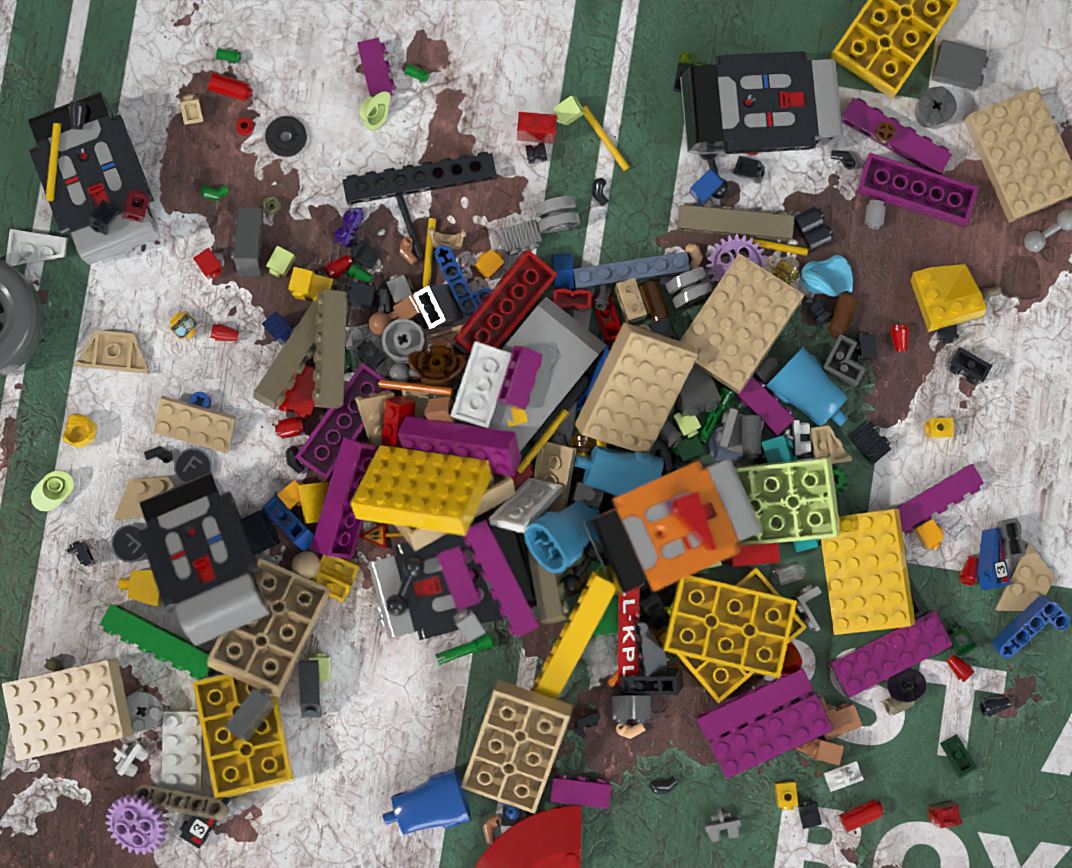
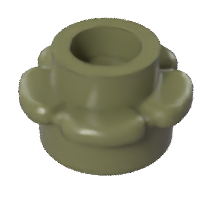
M272 196L263 201L265 213L275 215L281 210V203L278 198Z
M51 657L50 660L45 659L44 667L46 669L56 672L63 668L60 665L61 661L54 657Z

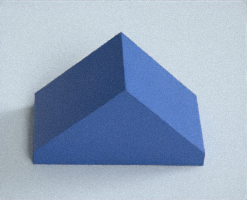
M710 168L690 187L689 194L703 206L723 184L724 180Z
M572 254L553 255L554 272L558 274L554 278L555 290L568 289L573 292L574 269Z

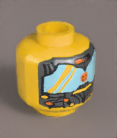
M179 311L169 320L170 330L179 339L185 337L190 339L197 332L195 328L198 323L187 311Z

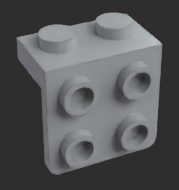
M732 408L724 412L721 423H724L722 431H718L716 438L718 442L717 447L742 454L741 416L747 415L740 414L738 410ZM760 420V421H761V432H762V429H763V426H764V422H763L762 420Z
M807 584L798 590L800 593L792 598L797 601L795 609L797 612L802 613L804 617L802 621L807 626V629L819 631L820 627L805 602L822 592L818 586Z

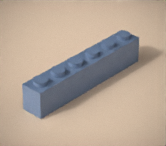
M687 252L577 268L574 269L575 289L588 290L599 288L602 285L613 286L632 278L639 282L648 279L678 276L690 271Z

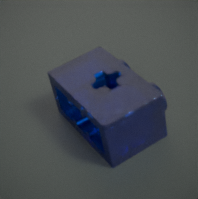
M276 311L261 323L280 345L285 344L293 333V329Z

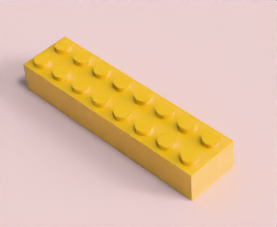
M599 567L597 572H592L587 583L589 588L584 587L578 600L580 605L575 604L569 617L571 622L566 621L560 634L562 639L557 638L550 652L553 655H548L541 669L544 672H539L533 684L535 689L531 687L530 691L556 700L558 699L618 587L619 581L613 582L611 578L608 579L604 569Z

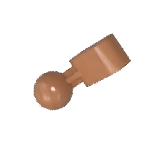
M413 294L393 306L394 311L389 314L384 312L374 313L368 322L371 332L375 335L383 336L385 328L391 322L398 319L414 320L420 316L422 312Z

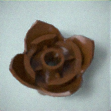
M444 336L433 340L428 345L426 352L414 351L407 355L410 367L425 385L450 386L452 380L455 379L456 375L466 365L465 357L460 354L455 355L453 345Z

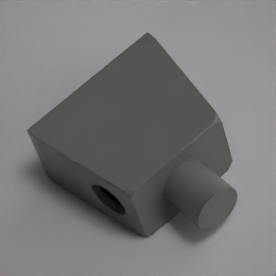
M573 482L568 501L575 503L579 500L590 508L595 507L599 511H603L602 504L607 499L608 493L581 482Z

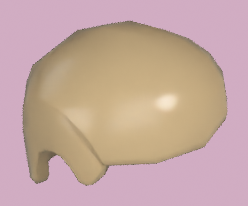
M310 551L297 554L291 563L293 573L309 580L317 577L321 567L320 559Z

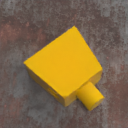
M151 570L131 571L130 578H119L118 589L128 590L129 599L153 606H161V598Z

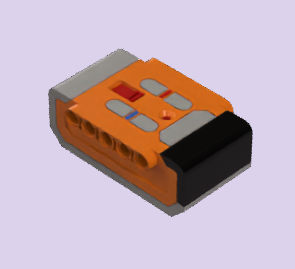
M731 458L705 468L702 467L700 460L612 499L616 508L583 522L608 579L614 584L616 589L615 595L627 593L647 583H650L653 591L665 587L739 553L740 550L737 542L763 531ZM699 492L717 548L716 550L707 551L677 519V516L673 515L671 510L672 499Z

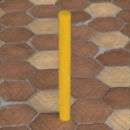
M584 106L583 109L586 113L583 115L623 171L629 169L630 166L588 107Z
M53 123L46 201L54 200L61 124Z
M434 218L428 219L422 289L430 286L434 246L431 241V235H429V229L434 227L435 230L436 219Z
M753 238L752 244L755 245L759 242L758 247L805 256L808 254V248Z
M563 408L518 465V472L522 474L567 417L569 414L567 410Z

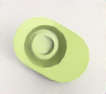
M384 91L374 97L369 96L362 103L359 113L368 130H377L384 124L391 97L389 92Z
M59 470L45 475L35 486L31 494L32 504L40 511L55 509L72 492L74 486L72 477L68 473Z

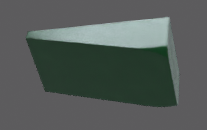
M957 734L940 743L959 779L977 770V766Z

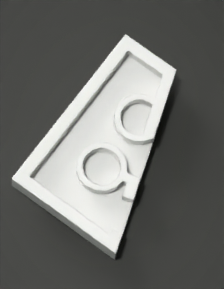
M10 229L5 263L15 266L66 257L68 238Z

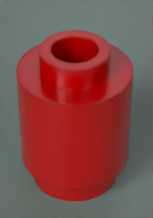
M292 417L278 420V424L275 425L277 436L281 435L282 439L299 436L300 433H304L301 418Z

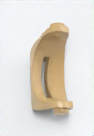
M431 227L429 235H431L434 248L446 245L450 249L459 250L462 246L463 237H466V231L462 229V232L459 234L448 235L438 233L434 230V227Z

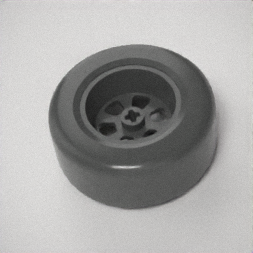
M0 260V303L4 308V312L0 314V323L4 325L0 332V377L20 368L37 349L44 329V310L41 298L30 280L21 272Z

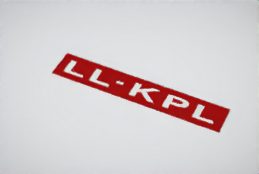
M640 586L630 591L619 593L618 685H621V675L639 672L633 617L637 616L639 618Z

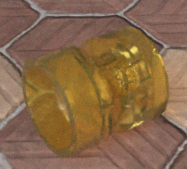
M780 260L774 269L775 273H771L790 286V283H795L801 274L797 268L784 260Z

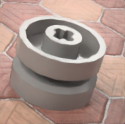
M574 196L556 197L534 205L536 216L542 218L538 222L540 233L559 232L580 224L579 214L573 212L577 206Z
M703 267L682 273L665 284L669 294L679 293L672 300L676 309L693 304L714 291L710 282L700 283L707 276Z
M398 319L391 322L385 328L382 336L383 348L388 356L396 363L405 365L409 364L408 354L414 351L425 352L427 345L426 337L419 325L408 319ZM403 340L408 341L407 343L401 344Z

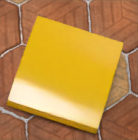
M330 482L298 486L305 524L318 522Z
M323 554L318 575L313 577L311 581L329 588V597L344 603L361 565L346 558L330 557Z

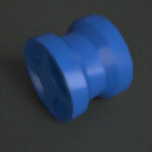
M196 392L191 396L190 403L209 409L211 399L204 392Z

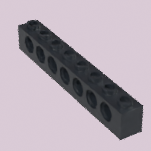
M480 152L477 156L473 157L462 155L456 160L445 158L441 159L439 163L428 161L416 167L414 165H405L402 167L403 169L399 170L388 168L382 173L370 171L366 172L365 176H346V179H342L347 205L392 198L397 193L404 196L495 180L497 175L493 153ZM473 164H479L481 169L474 172L470 167ZM460 167L462 172L459 175H455L452 173V169ZM441 170L444 174L441 178H435L433 173ZM419 173L425 176L424 180L420 182L414 179ZM398 177H404L406 179V182L402 185H398L396 183V179ZM380 180L387 181V185L384 188H379L377 183ZM366 183L369 186L366 191L358 190L359 185Z

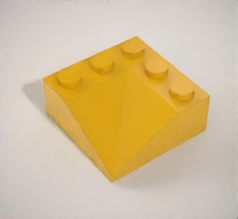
M966 264L930 267L913 272L910 281L928 332L984 316L987 310L986 305Z

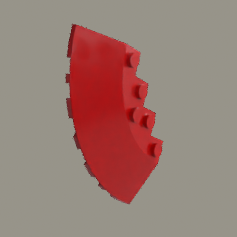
M581 805L560 806L555 809L543 810L530 817L521 819L494 840L479 858L475 868H580Z

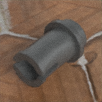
M606 285L599 287L598 296L594 300L595 308L598 310H605L609 306L608 299L611 288L608 287L606 292Z
M378 289L376 294L378 296V312L390 313L389 296H391V293H389V289Z

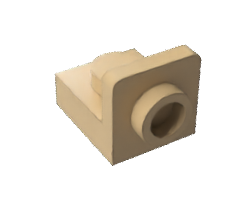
M194 94L184 95L180 99L184 125L203 122L200 97Z

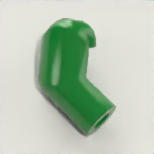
M225 184L218 189L211 188L208 185H203L200 188L201 195L212 201H217L230 193Z

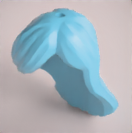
M833 255L824 261H811L801 270V284L808 292L814 294L824 293L828 296H838L844 291L852 292L853 276L851 266L842 256Z

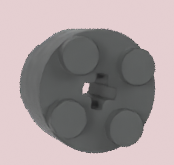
M943 86L927 89L919 97L915 105L914 114L917 121L922 126L932 129H939L945 126L957 110L955 97Z

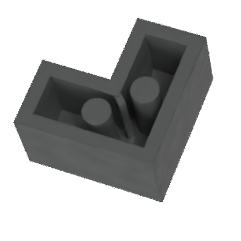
M840 334L835 339L822 365V369L827 375L854 388L858 385L866 368L849 360L857 342Z

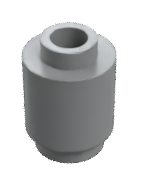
M870 200L869 205L866 206L865 224L868 225V228L879 229L880 226L884 225L886 207L883 201Z

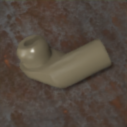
M999 286L984 288L980 291L986 307L990 297L1001 295Z

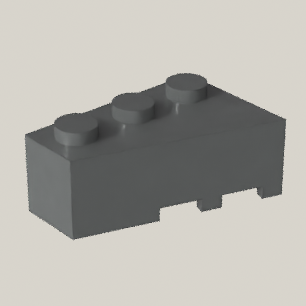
M239 207L238 214H235L237 231L233 232L235 248L231 250V259L235 261L238 276L261 277L259 262L262 259V252L260 251L264 225L262 208Z

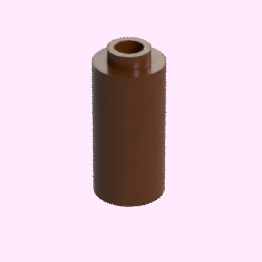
M648 279L641 282L642 286L639 289L651 322L669 318L657 281Z
M839 294L828 327V331L831 333L830 336L835 338L840 334L846 336L857 303L856 298Z

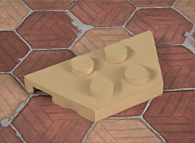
M96 330L90 342L83 349V353L74 363L75 367L149 374L137 337L132 333Z
M389 390L379 394H370L366 398L361 396L355 398L369 443L377 446L382 444L386 399L395 397L394 393Z
M169 476L129 480L115 514V520L145 517L144 510L146 513V510H148L151 514L162 511V509L174 505L176 501L182 499L181 495L176 490Z
M1026 544L1025 555L1019 558L1010 576L1011 585L1005 586L994 610L1024 611L1037 597L1047 594L1055 576L1030 544Z

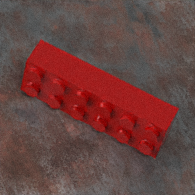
M529 249L524 250L452 340L470 354L475 342L498 349L558 274Z

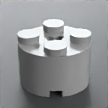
M140 691L131 694L126 699L133 730H149L156 727L162 721L164 703L157 694L150 691ZM146 707L145 714L141 715V708Z

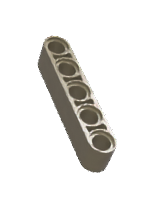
M140 785L134 792V795H138V799L149 792L145 801L148 802L151 799V805L157 804L158 809L213 820H224L229 814L228 806L216 798L149 785ZM164 796H167L166 800L161 803V799ZM184 799V803L179 806V802ZM202 802V807L197 810V805ZM220 806V810L214 813L216 807Z

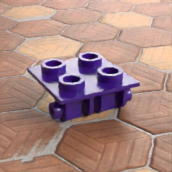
M349 208V210L345 211L342 217L343 223L341 228L338 227L334 234V243H342L341 246L345 248L352 245L355 238L352 235L356 236L357 234L352 230H359L358 227L361 226L364 219V214L361 212L362 208Z

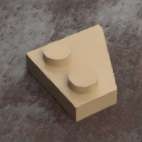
M830 426L810 428L809 435L814 458L831 456L832 464L852 461V457L843 449L842 443L835 437Z

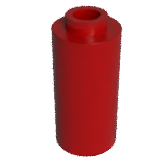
M216 72L212 73L208 85L209 91L241 101H246L247 98L250 99L253 93L250 83Z
M872 799L838 816L845 831L848 833L881 818L884 809L880 801L876 802L875 799Z

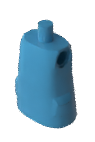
M804 346L766 385L783 403L792 404L820 427L830 417L839 426L848 419L839 410L840 406L847 400L846 395L828 378L822 369L821 363L813 355H810Z
M595 446L590 458L578 455L575 461L576 467L586 469L583 479L584 484L617 497L659 479L664 464L662 457L652 456L650 453L641 451L634 453L623 452L602 446Z
M578 500L559 512H548L538 518L536 522L528 526L525 532V541L534 558L542 567L552 573H560L568 566H571L580 559L584 547L591 541L583 522L600 514L599 510L595 507L589 508L584 502Z

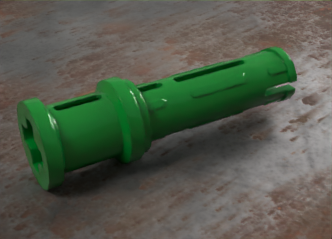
M721 386L719 388L721 400L717 408L710 412L698 436V439L708 444V440L716 428L721 415L728 410L727 406L731 398L735 396L734 392Z
M486 632V635L475 638L469 643L436 653L435 655L436 659L445 657L438 660V664L441 665L470 653L479 654L481 650L490 647L493 649L495 646L490 632Z

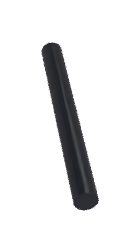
M397 193L395 197L409 237L413 240L414 252L418 260L425 257L404 197Z

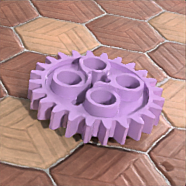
M736 234L734 240H732L730 235L727 237V242L721 239V246L715 243L716 251L710 250L713 257H707L711 264H707L706 268L711 269L707 275H713L710 282L716 281L717 286L735 260L731 252L732 249L735 250L736 257L739 254V250H747L749 254L747 259L762 268L767 267L768 263L763 262L767 256H761L764 248L757 249L759 242L753 245V238L746 241V235L739 239L738 234ZM721 255H728L730 263H722L720 260Z
M128 794L126 797L121 796L119 799H116L108 809L109 812L106 817L109 819L106 821V824L111 825L107 831L113 832L111 838L116 837V844L121 842L122 849L128 847L129 853L134 849L136 855L141 851L145 855L148 851L152 853L154 849H158L167 834L165 829L168 825L163 823L166 818L160 816L163 811L156 810L158 805L152 806L151 799L146 802L145 796L138 799L137 794L133 797Z

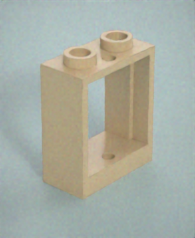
M635 278L617 283L614 291L625 323L632 325L644 321L647 313Z

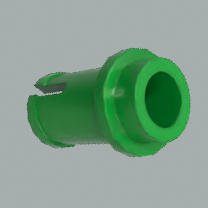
M218 47L216 59L236 64L241 60V52L237 49L233 51Z
M410 63L407 65L404 73L419 80V83H426L430 76L427 69L422 70Z
M353 264L348 272L351 275L350 277L370 283L374 275L360 268L359 264Z

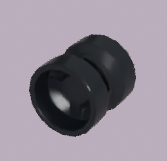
M544 142L538 143L535 148L531 144L525 145L528 164L535 163L536 159L541 162L547 161Z
M822 299L806 310L809 315H815L813 317L817 325L833 315L829 309L823 308L825 303Z

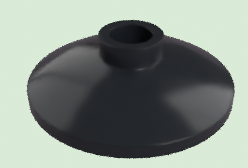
M907 668L891 676L887 682L888 692L891 697L903 703L917 701L924 695L927 687L923 674L913 668Z

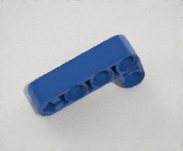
M446 245L438 246L435 250V258L461 312L466 316H470L482 303L480 300L481 295L489 294L491 290L483 288L472 293L451 249ZM441 251L448 253L446 256L449 263L445 264L443 257H440ZM455 268L457 273L455 276H448L446 274L447 270ZM463 285L465 291L461 294L456 293L455 287ZM471 302L474 307L467 311L463 308V304Z
M1041 595L995 637L992 643L993 648L1002 657L1011 658L1047 623L1052 624L1058 630H1065L1070 624V618L1047 595Z

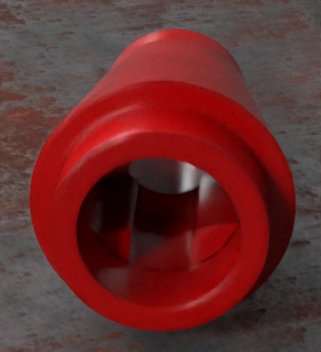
M348 255L326 263L327 265L323 268L329 278L338 279L353 262Z
M219 322L218 324L213 323L210 338L215 339L214 341L237 342L239 331Z
M907 324L891 325L892 330L890 332L896 352L907 351L909 336Z
M968 556L959 574L960 583L974 586L975 582L978 581V558Z
M955 654L946 661L958 680L961 679L965 682L974 673L971 669L972 666Z

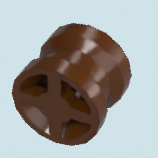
M890 122L881 123L875 130V139L882 144L890 142L896 134V128Z
M581 434L573 435L575 442L572 447L577 448L576 452H591V437Z

